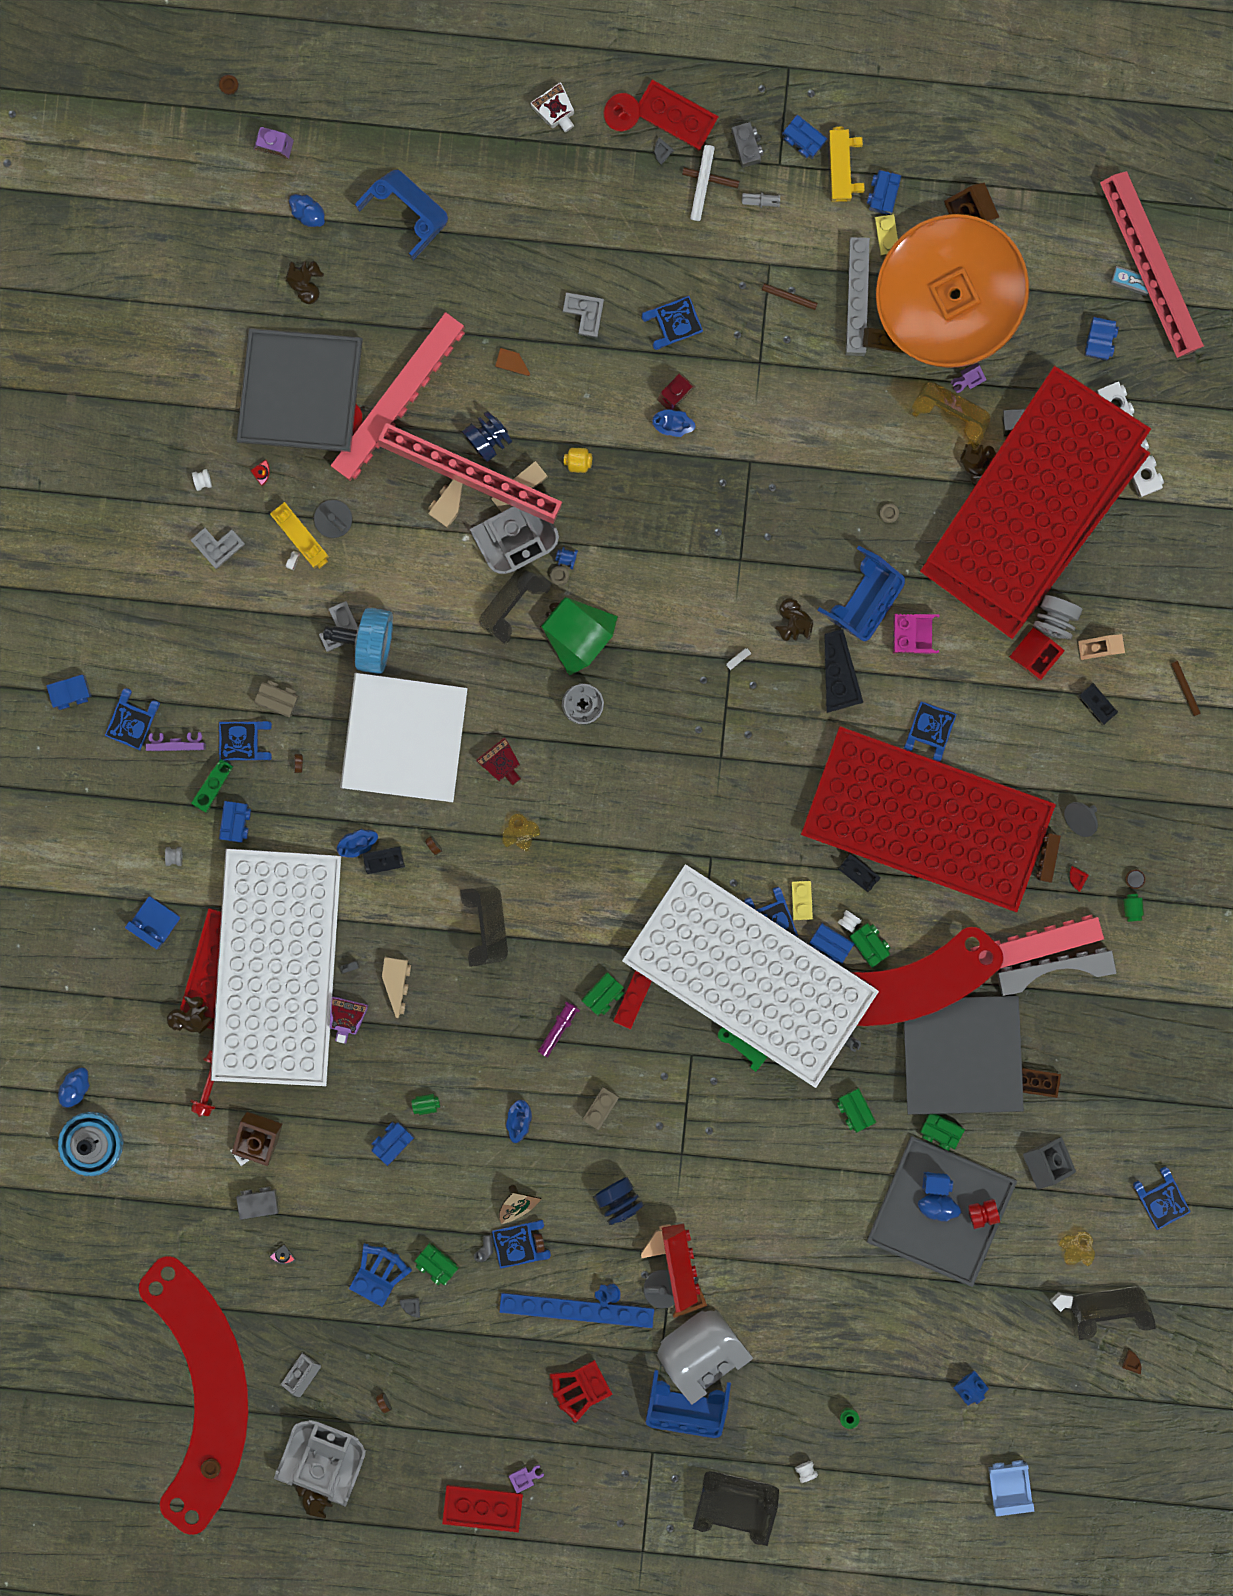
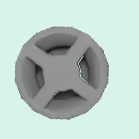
M166 847L165 865L171 866L176 864L177 866H182V847H177L176 849Z

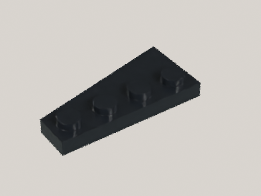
M841 629L824 634L826 713L864 703L844 630Z

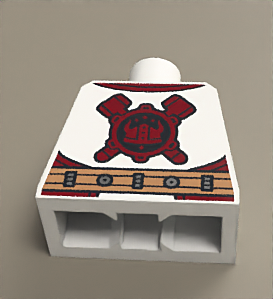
M561 82L531 102L532 109L551 128L560 125L563 131L567 132L574 127L569 119L574 114V109Z

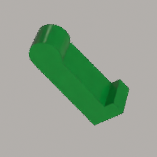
M220 759L191 804L207 814L234 766Z
M722 1027L719 1030L718 1037L720 1041L729 1043L753 1063L750 1068L755 1072L767 1059L765 1054Z

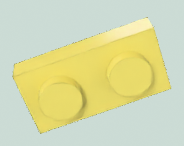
M894 214L875 217L880 256L887 255L898 241Z
M811 881L792 882L793 920L813 919Z

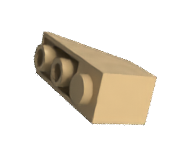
M453 479L449 486L445 485L441 489L439 500H434L428 508L430 510L429 516L447 529L459 514L463 484Z
M385 957L382 979L395 1016L400 1018V1014H404L405 1003H402L403 995H407L408 984H405L406 976H410L411 965H408L409 960Z

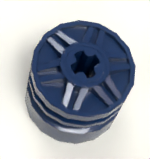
M486 411L484 413L488 420L486 423L479 417L478 421L481 425L479 429L471 423L462 433L481 457L488 462L497 455L493 448L494 445L503 450L505 447L501 440L503 439L508 445L512 443V440L498 418Z
M628 1176L593 1196L599 1208L609 1206V1209L603 1214L604 1217L611 1214L614 1215L607 1220L609 1225L625 1221L644 1206L642 1201L633 1204V1201L639 1198L638 1194L628 1195L634 1188Z

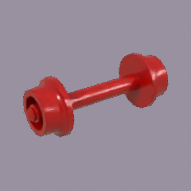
M209 1050L207 1057H204V1061L212 1063V1050ZM211 1068L201 1100L191 1099V1111L197 1113L199 1117L203 1115L210 1117L212 1110L216 1108V1106L208 1103L214 1081H211Z

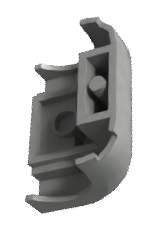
M514 506L470 529L488 566L492 571L499 574L513 572L548 554L555 548L559 539L558 531L554 524Z
M702 1310L660 1342L661 1346L657 1354L665 1371L691 1405L707 1394L705 1389L734 1367L739 1370L753 1359L750 1352L740 1342L717 1310L707 1312Z
M312 1420L295 1424L291 1431L288 1444L274 1479L291 1486L296 1484L327 1496L328 1500L346 1507L361 1469L366 1450L358 1441L359 1439L353 1435Z

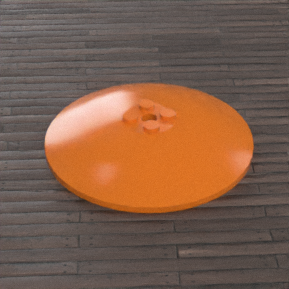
M961 214L943 215L928 219L902 235L885 257L876 287L879 317L892 341L903 352L917 361L945 368L968 366L980 362L1001 349L1011 339L1021 324L1029 298V277L1022 254L1011 238L1000 228L984 219ZM956 289L960 290V297L952 299L951 292Z

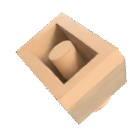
M1122 634L1078 641L1081 660L1125 653Z
M670 1224L659 1226V1230L654 1232L641 1252L642 1258L666 1254L661 1227L671 1226Z

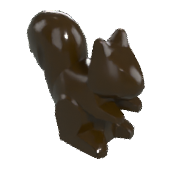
M291 261L285 281L288 282L293 290L299 292L298 297L301 299V302L306 304L315 303L319 298L320 292L316 285L310 283L312 276L323 277L324 273L320 271L315 261L310 262L308 268L306 267V261L302 263L301 267H295V263Z
M966 444L963 449L960 462L965 470L972 475L971 480L975 486L987 469L984 467L986 461H992L996 455L992 446H987L983 451V445H979L977 450H973L971 444Z
M792 598L783 600L779 606L780 615L789 620L788 626H776L775 629L779 631L784 641H789L792 635L793 639L797 641L799 634L804 635L806 639L810 640L813 619L805 611L800 610L801 605Z
M185 997L184 999L190 1007L189 1011L185 1013L181 1009H173L167 1016V1024L173 1030L181 1031L184 1028L189 1032H198L200 1034L214 1019L204 1015L208 1007L200 1008L204 1002L201 997Z
M296 1485V1491L298 1496L302 1497V1504L306 1514L325 1519V1507L333 1506L328 1502V1497Z

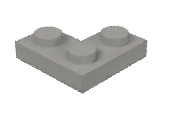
M566 293L563 313L581 315L579 335L598 337L604 299Z
M206 528L191 539L193 544L215 569H218L245 545L233 530H230L218 542Z
M347 601L329 608L336 627L358 630ZM323 633L319 634L327 652L345 644L324 640Z

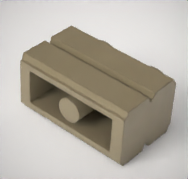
M269 680L267 683L262 682L254 704L291 718L299 696L295 695L297 691L287 687L285 691L278 688L279 684Z
M603 1086L582 1120L599 1130L619 1099V1096Z

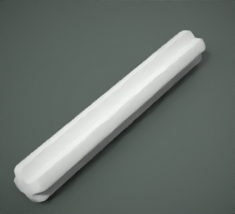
M711 145L704 146L691 212V220L695 221L701 220L715 149Z

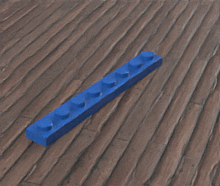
M501 1293L499 1313L652 1328L654 1308L609 1303L607 1307L603 1308L599 1302Z

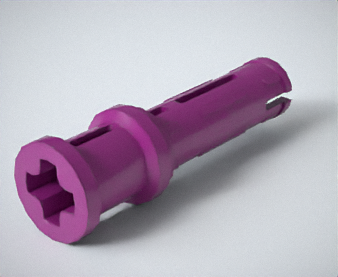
M567 1001L564 1003L565 1007L560 1015L556 1016L557 1021L538 1049V1052L547 1058L565 1029L572 1025L571 1021L576 1013L580 1012L579 1008Z

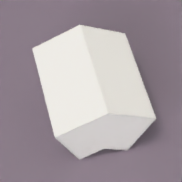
M1058 1292L1050 1301L1061 1312L1064 1308L1071 1309L1073 1296Z

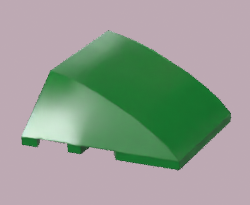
M564 597L541 625V628L558 654V658L563 663L567 674L570 676L589 666L613 637L618 616Z

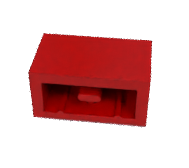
M1032 628L1009 658L1037 681H1041L1065 650L1037 629Z

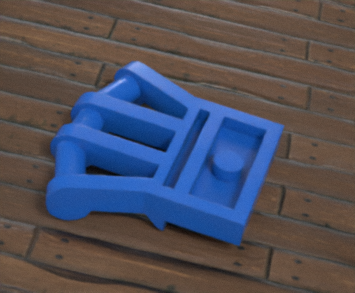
M364 1243L361 1267L349 1289L383 1307L394 1285L407 1276L412 1269L410 1266H406L399 1257V1254L387 1251L388 1248L384 1246L383 1248L369 1246V1244ZM368 1253L379 1255L371 1270L366 1269ZM384 1257L391 1262L383 1276L380 1277L375 1274V1271ZM394 1264H396L402 1273L389 1282L386 1279Z

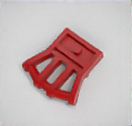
M595 1360L574 1371L549 1374L550 1379H552L553 1397L557 1398L560 1410L566 1412L574 1423L583 1416L590 1406L613 1395ZM559 1378H576L577 1381L560 1388ZM580 1385L583 1393L566 1401L563 1394ZM584 1398L587 1399V1403L578 1413L570 1407V1405Z

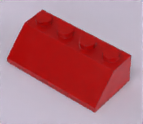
M684 1224L661 1227L676 1313L697 1303V1295H700L699 1283H694V1277H697L696 1266H692L690 1260L694 1259L692 1247L688 1248L687 1241H691L689 1229L685 1230Z

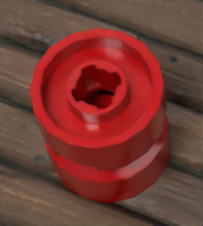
M994 1199L983 1201L982 1205L979 1203L968 1205L974 1229L984 1227L985 1223L989 1225L1000 1223Z

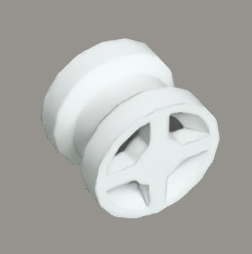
M207 469L200 473H192L197 491L204 487H212Z
M846 910L844 917L839 919L837 923L854 933L855 926L860 924L862 920Z
M812 1461L795 1467L796 1472L800 1475L799 1480L801 1483L810 1481L818 1476L817 1471L813 1469L814 1464Z

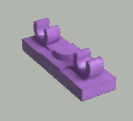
M198 732L197 740H193L191 738L192 734L188 733L187 739L189 742H181V739H170L168 743H162L164 740L163 733H160L158 741H155L153 734L150 733L149 741L152 744H146V751L206 750V743H200L202 740L201 732Z

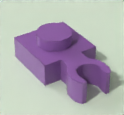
M975 363L961 371L962 377L954 378L951 384L953 387L959 384L954 388L956 393H959L966 386L972 389L987 379L980 365Z
M535 1465L529 1472L524 1467L509 1474L516 1493L533 1486L534 1482L532 1479H539L544 1476V1473L540 1475L535 1473V1470L541 1467L540 1465Z

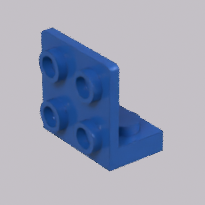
M148 897L133 920L129 921L125 928L157 950L160 949L176 926L180 916L152 897Z

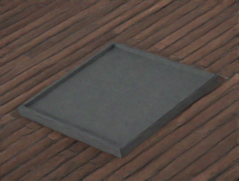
M249 329L237 442L351 452L363 338Z
M1019 996L962 998L937 1012L904 1021L907 1115L1024 1111Z
M910 1136L866 1242L973 1287L1000 1223L993 1225L985 1223L984 1227L974 1229L968 1205L975 1203L982 1205L983 1201L994 1199L1001 1221L1017 1180ZM924 1172L947 1174L953 1180L952 1192H949L947 1196L951 1197L954 1203L960 1207L961 1213L958 1217L944 1222L932 1220L923 1215L918 1207V1202L925 1196L930 1195V1193L926 1194L922 1189Z

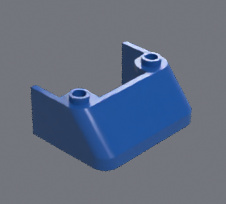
M392 170L377 180L356 202L355 206L360 212L373 197L383 200L388 198L393 192L421 218L416 222L414 229L417 236L422 240L409 253L410 258L414 261L446 226L448 216L437 203L399 170Z
M858 545L857 549L866 556L861 562V572L865 577L845 607L836 605L831 609L830 613L820 607L817 611L856 638L867 641L872 637L902 590L905 578L880 556Z
M654 1371L646 1416L647 1426L710 1438H718L722 1435L728 1410L730 1382H727L725 1392L714 1390L709 1393L708 1398L702 1397L691 1405L683 1394L670 1392V1386L665 1381H657L658 1371Z

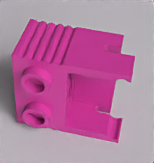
M939 614L893 615V654H938L939 650L935 651L932 649V619L934 617L939 618Z

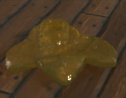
M521 814L513 815L509 819V827L503 832L505 847L516 843L520 849L528 851L531 846L532 837L540 835L539 827L536 823L527 821L526 817ZM516 820H520L522 822L521 827L515 826L514 823Z
M1079 1232L1076 1235H1066L1059 1242V1246L1066 1249L1064 1258L1067 1265H1074L1082 1261L1086 1266H1089L1093 1262L1095 1251L1092 1248L1093 1238L1089 1233ZM1081 1240H1086L1087 1243H1086V1244H1081L1080 1241H1081Z

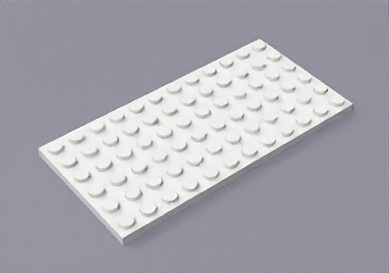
M226 849L211 1081L326 1086L341 856Z
M686 864L622 960L815 1088L879 992Z

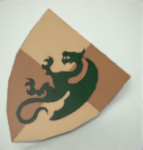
M516 1185L509 1186L511 1194L505 1199L499 1210L501 1224L522 1217L532 1210L541 1201V1198L519 1193Z

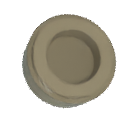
M886 504L880 510V518L885 523H893L899 517V510L894 504Z
M557 566L552 569L550 579L557 586L565 585L569 580V572L566 568Z

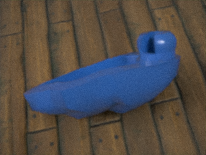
M294 194L290 196L289 204L292 215L309 227L324 225L325 214L319 203L315 202L308 195Z
M663 410L655 414L652 419L654 427L660 433L674 437H682L684 434L692 432L696 427L693 420L685 412Z
M364 829L348 833L339 841L337 852L342 857H357L371 849L378 839V834L373 830Z
M86 1068L76 1069L74 1072L68 1073L64 1078L58 1091V1100L63 1107H72L78 1104L88 1091L90 1085Z
M524 1100L516 1101L508 1112L506 1128L513 1143L520 1142L529 1132L532 1113L529 1104Z
M930 1194L918 1202V1207L923 1215L932 1220L946 1222L958 1217L961 1213L960 1207L949 1196Z

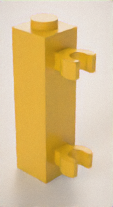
M834 127L833 130L829 131L831 202H850L852 199L851 193H864L865 191L864 183L851 184L850 147H862L863 140L862 137L849 138V129L844 130V127Z
M285 502L270 513L314 569L317 567L320 569L328 563V554Z

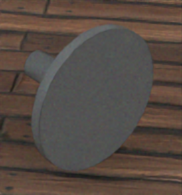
M328 500L317 508L314 515V523L317 530L323 536L339 538L349 531L352 525V513L343 502Z
M1072 802L1065 808V820L1076 834L1089 837L1097 831L1098 822L1094 814L1097 812L1096 806L1088 807L1080 802Z
M668 1270L654 1271L645 1280L644 1295L647 1301L654 1307L668 1308L675 1304Z

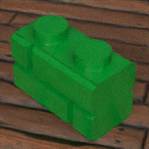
M866 923L849 935V938L868 964L874 967L890 955L888 950L891 947L885 939L882 941L877 935L880 932L874 924L869 925V923Z
M606 972L581 1001L597 1016L600 1014L605 1015L611 1008L609 1005L613 999L617 1001L624 994L622 991L624 987Z
M855 1088L838 1097L839 1102L836 1104L841 1114L846 1113L848 1119L845 1121L850 1131L854 1129L857 1133L877 1123L859 1088Z
M927 1114L919 1132L923 1134L922 1138L930 1142L934 1139L940 1142V1147L949 1151L950 1148L956 1149L965 1129L937 1114Z
M430 1242L414 1261L417 1263L415 1267L422 1273L427 1271L432 1275L430 1279L437 1285H445L459 1268L454 1261Z

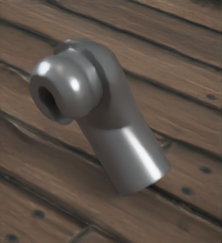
M492 1235L483 1236V1247L474 1254V1259L477 1262H484L493 1254Z

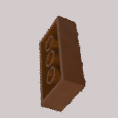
M1047 833L1044 836L1043 842L1045 844L1041 849V854L1043 855L1038 865L1040 870L1037 871L1036 875L1038 881L1052 883L1061 835Z
M1022 1068L1023 1093L1058 1098L1061 1074Z

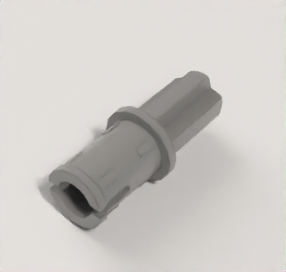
M763 192L761 194L743 193L742 204L758 205L760 208L762 206L780 207V195H765Z

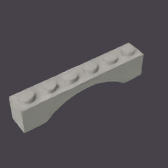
M850 237L848 312L845 355L865 356L866 348L863 347L864 328H867L870 238Z
M1106 948L1096 949L1094 954L1089 955L1085 951L1076 953L1077 957L1069 958V955L1057 957L1058 961L1050 962V959L1039 960L1038 965H1031V962L1020 964V968L1013 969L1012 966L1003 967L1001 972H997L1001 995L1020 993L1037 977L1057 969H1078L1095 977L1116 974L1113 953L1110 950L1107 951Z

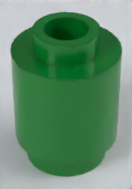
M1138 894L1127 895V898L1123 899L1124 914L1127 917V922L1142 921V916H1144L1143 897H1139Z
M434 1093L411 1099L414 1115L419 1114L420 1116L436 1113L437 1108H440L439 1097H435Z
M846 1407L839 1415L842 1426L847 1429H853L859 1424L860 1418L854 1408ZM848 1416H852L854 1418L850 1422L846 1421Z

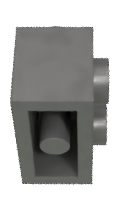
M750 122L732 127L731 133L742 168L760 163L763 151L761 145L756 143L755 138H758L756 127H752Z
M271 1187L259 1188L260 1192L252 1193V1190L240 1191L241 1195L236 1196L239 1218L247 1219L278 1214L279 1205L276 1189L271 1190Z

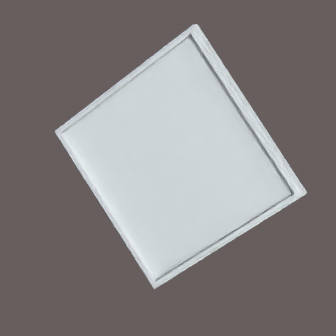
M355 673L340 788L453 802L467 688Z

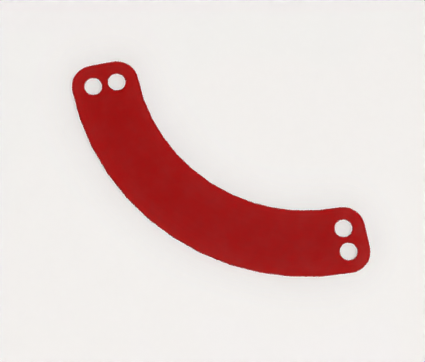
M967 927L932 954L911 964L885 971L851 972L879 991L857 1026L889 1025L913 1020L937 1012L959 1001L980 987L1000 969L1004 958L1001 948L982 929ZM969 937L978 939L979 948L977 950L969 951L965 947V941ZM982 951H990L993 954V961L990 964L984 965L979 961V955Z
M166 1256L158 1259L143 1276L139 1283V1294L143 1301L170 1328L181 1347L191 1374L195 1413L189 1448L175 1479L160 1500V1510L162 1515L185 1534L194 1535L202 1532L221 1507L240 1465L247 1433L248 1388L240 1350L226 1316L198 1277L177 1258ZM164 1267H172L175 1270V1277L172 1280L166 1281L162 1278L161 1271ZM155 1281L160 1282L163 1286L162 1293L157 1296L152 1295L149 1291V1285ZM210 1458L216 1459L221 1466L218 1476L212 1479L204 1477L201 1472L203 1462ZM174 1498H180L184 1502L182 1511L174 1512L170 1508V1502ZM190 1510L196 1511L199 1515V1520L195 1524H189L185 1520V1514Z

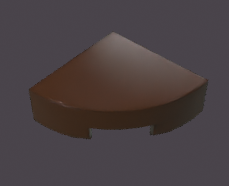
M1128 1349L1122 1368L1141 1375L1142 1367L1140 1360L1134 1352Z

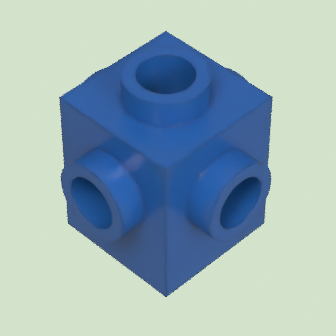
M975 1371L964 1376L953 1387L967 1406L974 1402L976 1404L980 1403L985 1398L984 1394L989 1389Z

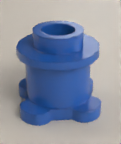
M565 547L562 550L558 549L555 560L559 561L558 565H567L573 570L578 550L573 552L566 550Z
M605 1284L600 1285V1289L595 1292V1297L600 1301L603 1308L607 1307L609 1302H618L621 1295L620 1289L615 1284H609L608 1286Z

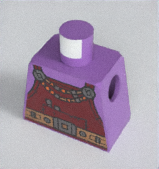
M260 127L254 150L289 159L294 140L285 133Z
M332 997L330 1028L337 1030L335 1041L346 1043L349 1033L357 1034L369 1005Z

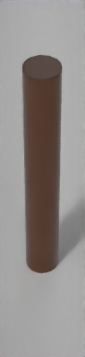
M684 167L682 175L698 179L700 171ZM713 174L709 175L708 180L709 182L737 189L740 182Z
M765 283L762 287V291L816 310L818 304L816 302Z
M1179 662L1171 663L1193 716L1201 714Z

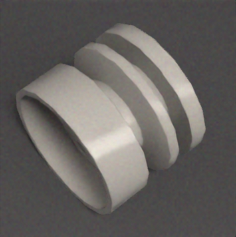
M1045 595L1040 607L1047 611V615L1037 614V617L1043 620L1044 623L1035 621L1033 626L1049 636L1071 640L1073 635L1065 630L1075 631V627L1068 622L1069 620L1078 621L1083 609L1063 599Z
M589 684L572 686L565 692L562 698L563 712L574 723L588 724L594 722L603 711L604 701L602 694L597 688ZM581 698L584 702H587L583 710H581L580 706H577Z

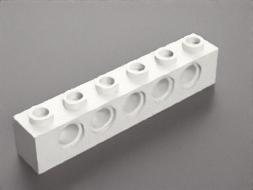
M1116 382L1096 391L1097 394L1110 402L1113 399L1119 400L1121 403L1120 409L1133 416L1134 409L1132 404L1128 403L1125 398L1127 392L1124 385L1120 386V383ZM1145 438L1141 446L1147 450L1149 445ZM1150 455L1131 479L1139 498L1163 488V478L1160 473L1157 474L1155 459ZM1142 470L1149 471L1150 478L1148 480L1141 477Z

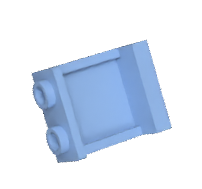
M1023 1460L1012 1461L1010 1465L995 1463L992 1464L993 1467H988L994 1514L996 1516L1034 1512L1027 1463H1023Z

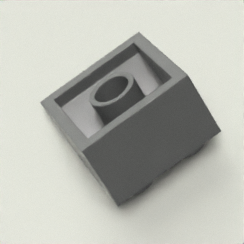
M1062 1137L1037 1146L1023 1154L1037 1190L1055 1185L1076 1173Z

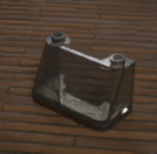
M527 566L517 569L479 618L480 626L506 646L511 640L512 627L504 618L526 591H529L532 595H540L544 592L547 594L553 587L552 583Z
M495 886L460 890L464 906L468 908L478 907L482 945L473 947L468 953L469 967L504 961L508 956V947L500 890Z
M1139 1287L1095 1292L1073 1297L1070 1313L1073 1333L1078 1340L1094 1337L1097 1332L1096 1322L1127 1317L1134 1318L1136 1326L1141 1330L1156 1329L1155 1319L1146 1293Z
M714 1471L706 1472L701 1486L692 1529L706 1532L711 1530L713 1524L749 1532V1537L753 1543L768 1546L778 1509L779 1489L767 1483Z

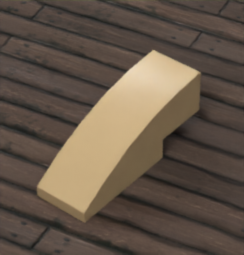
M535 461L513 480L534 489L548 476ZM496 498L491 499L501 512L513 507Z

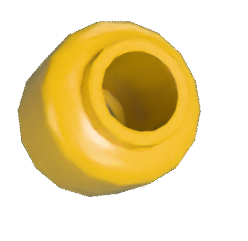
M570 448L568 454H564V465L568 466L570 472L586 473L588 468L592 467V453H589L586 448Z

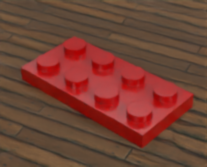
M651 80L639 101V118L699 151L719 116L654 80Z
M447 1485L442 1524L519 1533L523 1493Z

